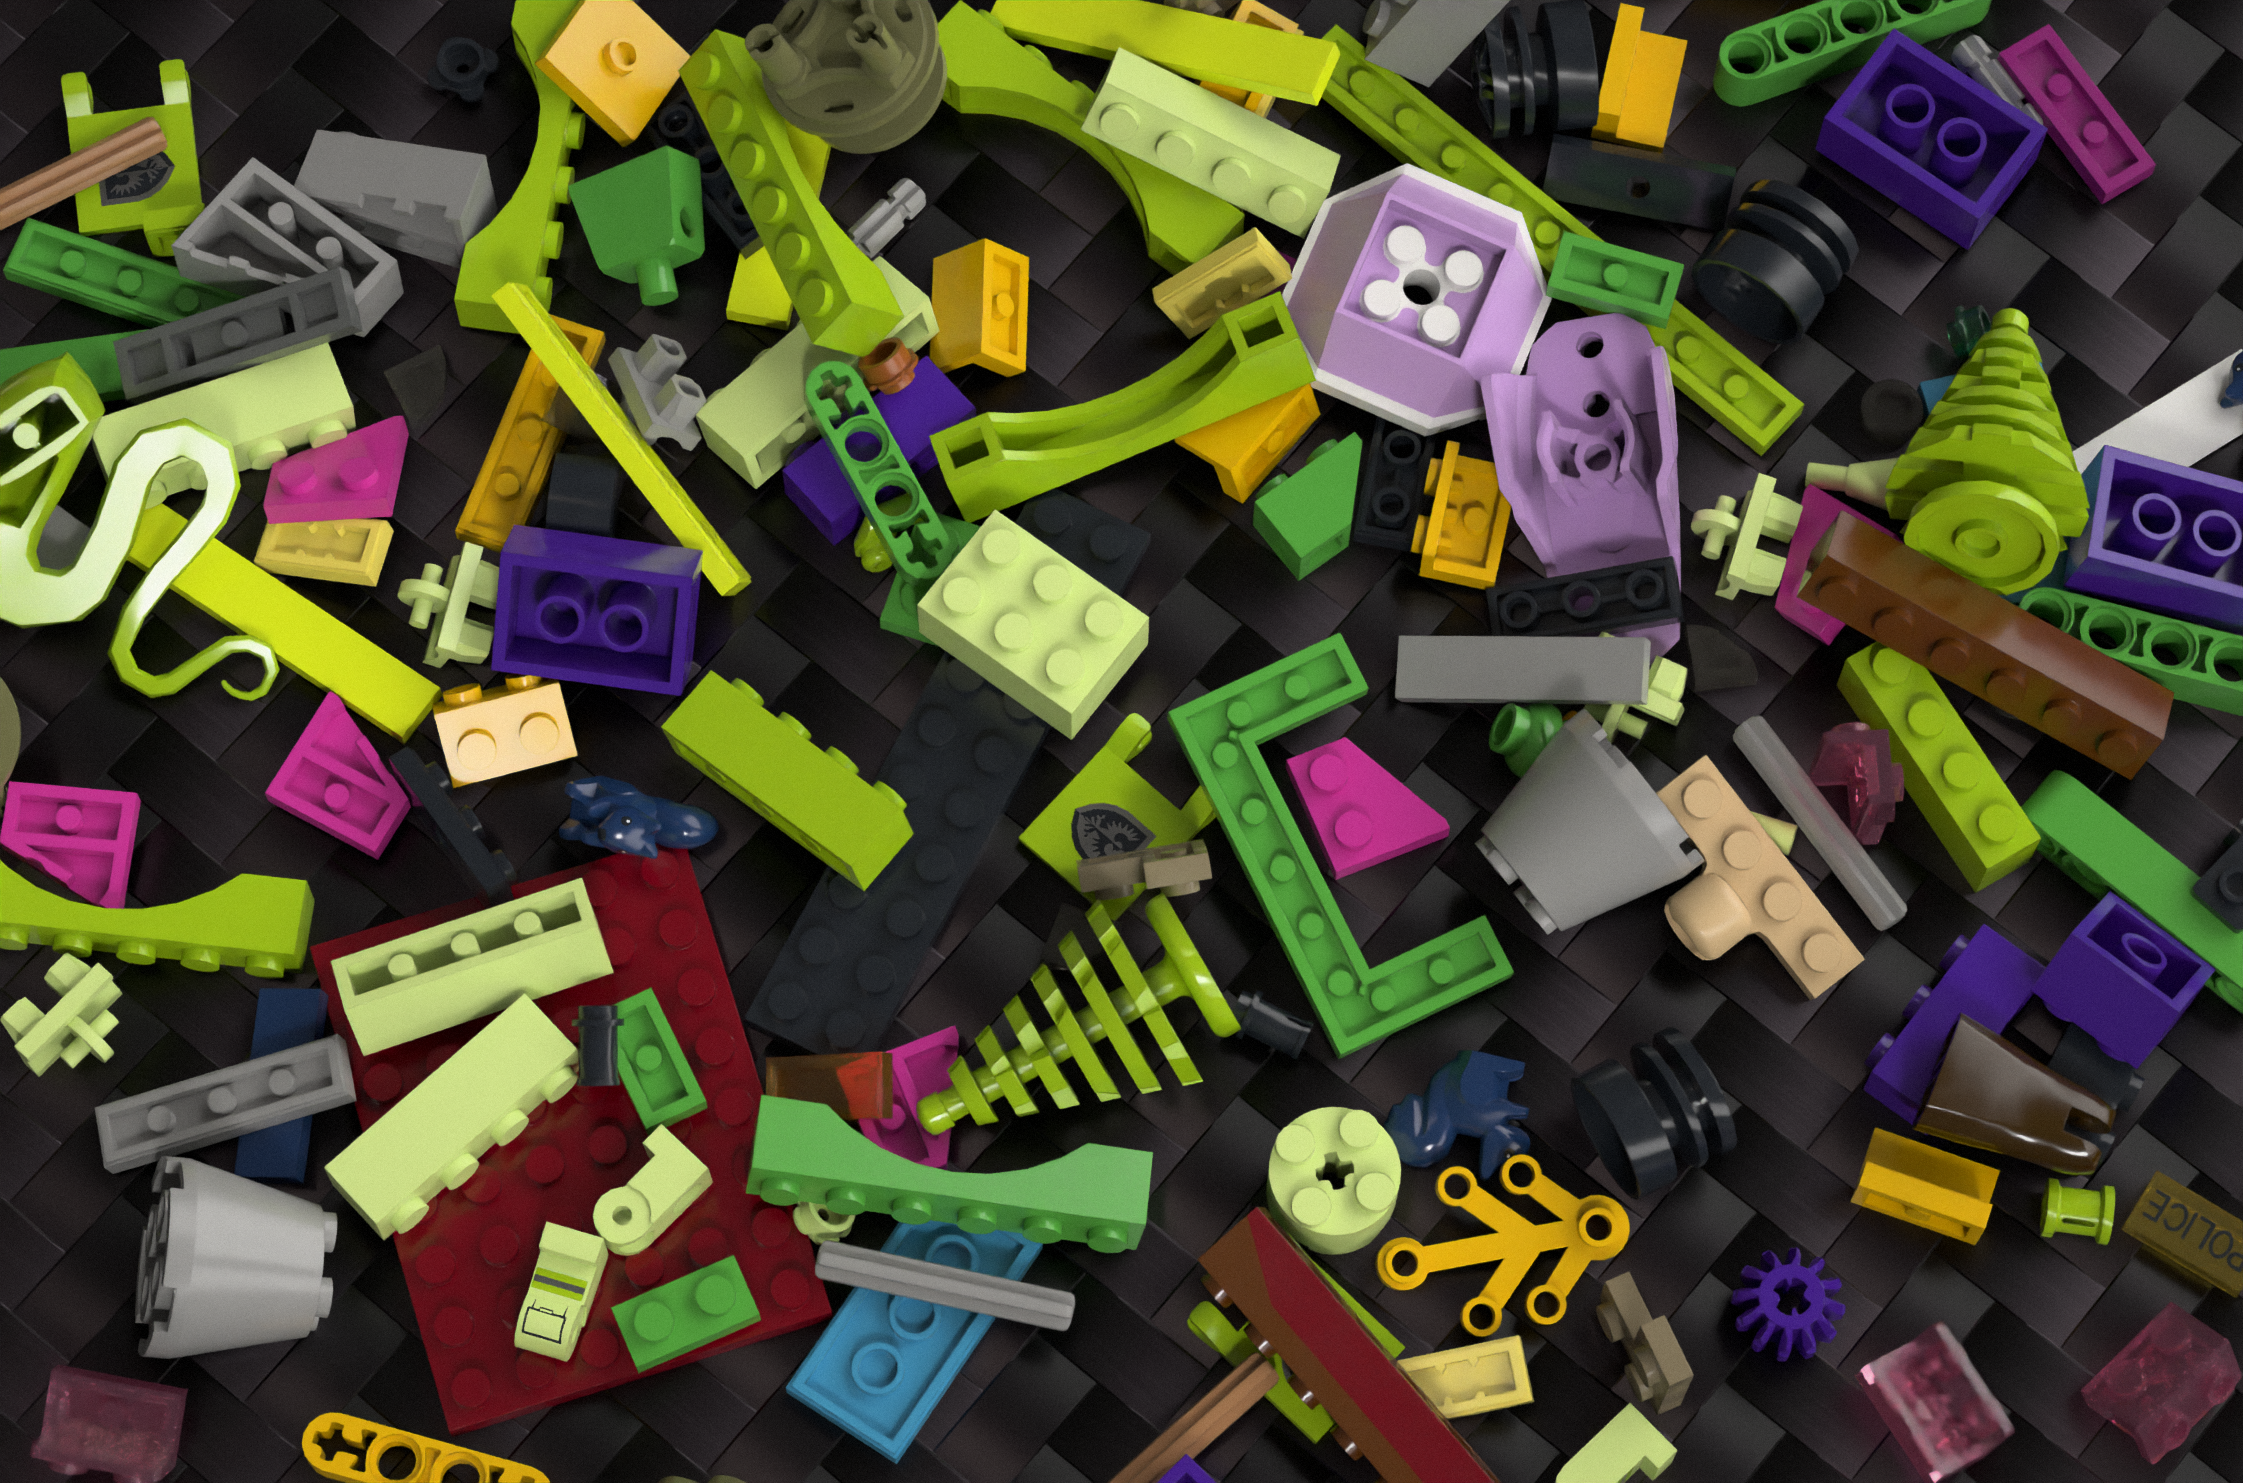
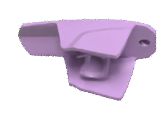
M1620 313L1557 322L1532 345L1526 375L1500 372L1481 376V389L1499 489L1512 506L1514 518L1543 564L1547 578L1673 556L1677 565L1681 593L1680 511L1676 459L1678 454L1675 394L1666 351L1663 346L1655 347L1646 326ZM1590 343H1603V349L1596 357H1584V351ZM1602 394L1605 401L1610 403L1609 409L1603 416L1598 418L1591 417V408L1596 403L1595 395ZM1583 596L1579 598L1575 603L1574 609L1577 611L1588 609L1592 605L1594 597ZM1680 623L1612 635L1615 637H1645L1651 641L1649 664L1651 665L1656 655L1662 657L1680 639Z

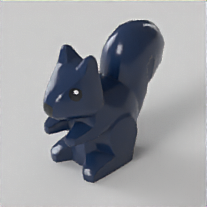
M596 776L571 781L566 784L564 793L572 799L570 818L559 828V835L565 840H582L584 844L608 848L620 854L656 859L658 851L655 843L676 849L696 848L712 840L719 826L713 814L702 807L680 804L661 797L645 795L629 783L605 776Z
M1459 1050L1456 1058L1444 1064L1433 1074L1423 1097L1408 1093L1400 1103L1392 1105L1387 1120L1384 1121L1383 1128L1393 1140L1400 1161L1407 1165L1421 1168L1436 1165L1449 1154L1457 1133L1480 1139L1479 1176L1482 1181H1488L1492 1174L1501 1168L1503 1163L1510 1157L1520 1154L1526 1155L1531 1146L1529 1136L1523 1130L1509 1125L1508 1121L1526 1119L1529 1108L1507 1099L1509 1083L1521 1079L1525 1063L1474 1050Z

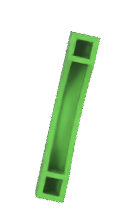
M761 1095L754 1126L746 1193L760 1195L764 1201L775 1205H793L799 1201L826 1205L832 1212L843 1215H857L864 1211L891 1214L895 1220L906 1224H925L932 1220L957 1224L961 1230L974 1234H988L995 1230L1021 1233L1024 1238L1036 1243H1055L1063 1239L1087 1243L1090 1248L1099 1252L1118 1253L1125 1249L1136 1250L1145 1229L1153 1152L1087 1143L1059 1159L1024 1170L993 1174L951 1172L914 1163L880 1148L852 1129L827 1104Z

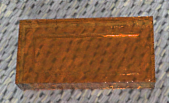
M866 1052L766 1058V1095L827 1104L844 1121L893 1119V1053Z

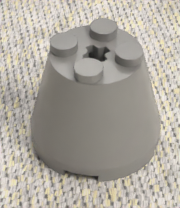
M1584 708L1560 727L1481 829L1484 836L1475 842L1478 849L1508 885L1516 879L1520 880L1523 885L1513 893L1547 935L1556 928L1561 932L1677 881L1704 862L1699 852L1685 841L1688 835L1631 761L1629 762L1622 752L1606 738L1608 736L1607 733Z
M162 1156L152 1179V1192L161 1193L159 1205L152 1204L150 1208L147 1226H143L139 1252L135 1323L149 1325L148 1339H140L139 1355L171 1359L304 1338L308 1336L310 1331H315L319 1317H328L332 1303V1278L322 1277L324 1252L332 1253L337 1235L336 1213L323 1212L319 1204L194 1159Z

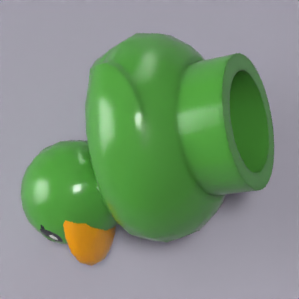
M1509 703L1501 709L1494 720L1489 735L1490 749L1504 755L1505 762L1511 772L1518 778H1522L1560 727L1576 715L1577 712L1570 711L1562 718L1559 709L1552 704L1531 703L1522 708Z

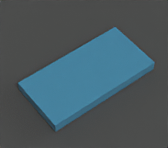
M930 1220L925 1224L918 1225L899 1222L880 1251L1021 1281L1043 1249V1243L1027 1240L1021 1233L995 1230L988 1234H974L961 1230L957 1224ZM854 1287L786 1386V1392L897 1464L996 1317Z

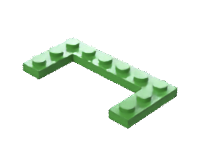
M1341 633L1335 634L1169 711L1167 715V720L1338 1059L1509 979L1514 973L1485 915L1372 969H1369L1257 748V745L1367 694L1369 688Z

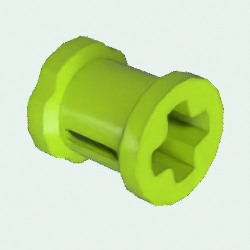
M2048 1178L2045 1183L2041 1205L2040 1236L2051 1238L2055 1232L2092 1236L2095 1238L2096 1244L2107 1245L2110 1240L2114 1219L2115 1188L2104 1185L2100 1191L2063 1187L2060 1186L2058 1179Z

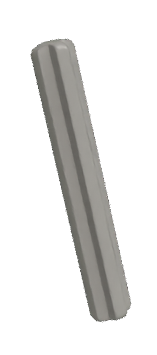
M1755 715L1741 723L1735 729L1733 735L1734 742L1876 929L1883 931L1898 923L1905 916L1907 905L1770 725L1760 715Z
M823 1241L816 1259L815 1274L819 1279L1053 1330H1067L1074 1313L1075 1296L1071 1292L836 1241Z

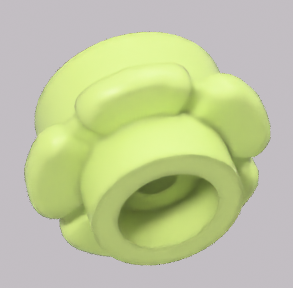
M802 1201L796 1203L798 1206L793 1211L795 1225L802 1234L808 1235L815 1244L821 1245L826 1240L839 1242V1237H846L850 1233L855 1215L838 1214L822 1204ZM817 1212H819L824 1217L825 1221L818 1215Z

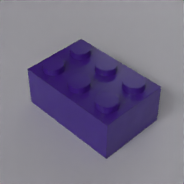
M1893 28L1824 117L1815 150L1968 250L2035 163L2048 128Z
M2104 445L2081 474L2090 509L2086 508L2089 519L2080 537H2070L2063 587L2243 635V482Z
M513 525L500 555L491 670L681 696L692 669L703 550Z

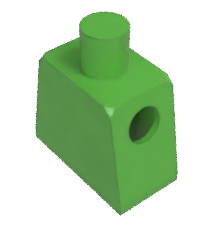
M664 146L569 185L570 197L596 263L603 274L629 284L638 283L642 304L663 305L677 299L679 295L673 269L699 259L705 251L699 159L672 147Z

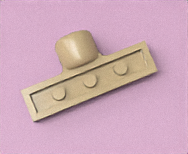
M1707 755L1698 759L1656 792L1688 835L1686 839L1688 844L1693 849H1696L1704 859V862L1701 863L1702 869L1699 875L1667 900L1664 909L1673 931L1693 954L1702 960L1717 959L1744 937L1754 933L1764 940L1809 1000L1816 999L1865 960Z

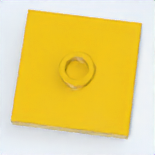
M579 0L534 64L622 147H625L636 140L679 78L678 70L691 56L634 1Z

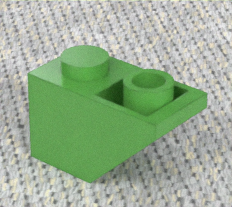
M1353 432L1339 443L1335 439L1323 443L1310 454L1306 460L1307 465L1289 478L1286 474L1276 476L1266 483L1256 495L1253 526L1298 581L1349 545L1362 449V440L1356 432Z

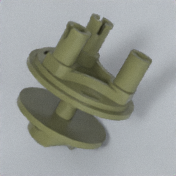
M790 0L777 15L772 25H758L745 38L746 49L761 68L765 91L775 109L794 127L818 136L826 144L840 151L870 154L888 150L905 142L921 130L938 108L945 91L947 81L946 58L939 43L937 20L928 0Z

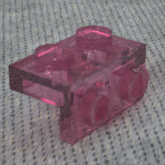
M1856 722L1837 725L1831 731L1822 734L1808 772L1809 778L1815 786L1847 785L1851 833L1860 845L1878 844L1887 822H1894L1895 802L1903 801L1904 775L1901 763H1891L1888 729L1870 730L1869 725Z
M2170 1302L2081 1389V1393L2087 1406L2132 1436L2136 1441L2142 1458L2154 1465L2169 1450L2179 1447L2188 1437L2191 1428L2214 1405L2223 1403L2232 1394L2242 1374L2229 1340L2173 1302Z
M1942 1321L1929 1326L1913 1341L1867 1364L1855 1375L1925 1483H1939L1976 1463L2014 1433V1427L2005 1415L2001 1404L1993 1397L1967 1358L1963 1347L1955 1340Z
M57 1365L51 1370L42 1433L32 1442L30 1456L48 1460V1467L50 1469L66 1474H84L90 1468L113 1473V1480L118 1483H153V1481H160L176 1466L188 1389Z

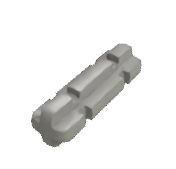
M1972 35L1954 47L1951 59L1960 72L1965 75L1970 74L1974 81L2043 125V119L2032 104L2024 105L2022 100L2026 96L1998 59H1989L1988 56L1992 52L1981 37Z
M909 178L900 179L887 192L890 196L887 200L880 199L847 231L850 240L869 259L874 257L905 226L902 222L904 218L908 220L913 219L926 205L925 193Z

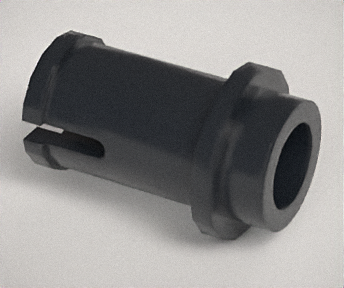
M1243 990L1232 1012L1241 1027V1030L1237 1032L1235 1037L1242 1039L1243 1035L1246 1034L1297 1060L1314 1022L1306 1021L1261 999L1263 992L1257 990L1255 996Z
M578 1006V1019H572V1026H578L579 1078L577 1079V1085H620V1078H618V1026H624V1019L618 1018V1006Z

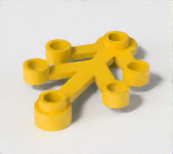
M1515 1155L1507 1159L1501 1166L1499 1176L1502 1186L1508 1192L1515 1195L1528 1194L1562 1220L1535 1226L1478 1187L1474 1175L1468 1169L1460 1166L1450 1167L1444 1170L1436 1180L1435 1190L1438 1198L1448 1206L1462 1207L1498 1233L1424 1247L1412 1238H1395L1385 1243L1378 1251L1375 1260L1376 1273L1381 1282L1393 1290L1405 1291L1419 1286L1426 1279L1429 1272L1503 1259L1478 1297L1467 1301L1460 1312V1321L1464 1330L1473 1336L1484 1337L1493 1334L1499 1328L1502 1321L1501 1309L1539 1253L1567 1247L1545 1285L1533 1288L1527 1294L1524 1303L1526 1314L1533 1322L1541 1325L1553 1324L1559 1321L1565 1314L1567 1306L1566 1297L1591 1260L1602 1261L1612 1258L1625 1246L1629 1237L1630 1225L1628 1216L1622 1206L1612 1198L1603 1195H1590L1579 1200L1541 1174V1168L1535 1159L1528 1155ZM1516 1162L1526 1164L1532 1172L1531 1182L1526 1187H1517L1509 1179V1169ZM1458 1174L1466 1180L1468 1190L1463 1198L1453 1199L1446 1194L1444 1183L1449 1175ZM1593 1215L1602 1216L1609 1226L1607 1236L1600 1241L1590 1238L1586 1232V1222ZM1399 1251H1407L1415 1258L1416 1267L1409 1276L1398 1275L1392 1267V1259ZM1541 1292L1552 1294L1557 1301L1555 1313L1548 1318L1541 1317L1534 1309V1300ZM1477 1304L1488 1306L1493 1314L1491 1325L1484 1330L1475 1328L1469 1320L1470 1310Z

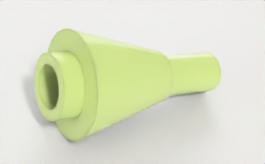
M1899 458L1849 464V467L1809 462L1805 486L1808 487L1811 484L1818 489L1843 491L1847 496L1888 511L1884 496L1889 489L1885 488Z

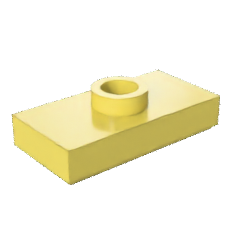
M1255 227L1154 287L1152 290L1157 306L1188 339H1191L1210 328L1221 315L1248 305L1291 280L1292 274L1289 263Z
M370 518L269 524L267 520L254 563L257 567L268 573L376 587L394 530L386 520Z
M1519 1335L1398 1360L1399 1364L1448 1420L1534 1402L1523 1345Z

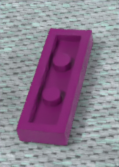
M2050 24L1999 53L1998 61L2026 96L2023 99L2025 104H2032L2043 119V126L2048 128L2047 133L2101 204L2106 203L2152 175L2156 163Z

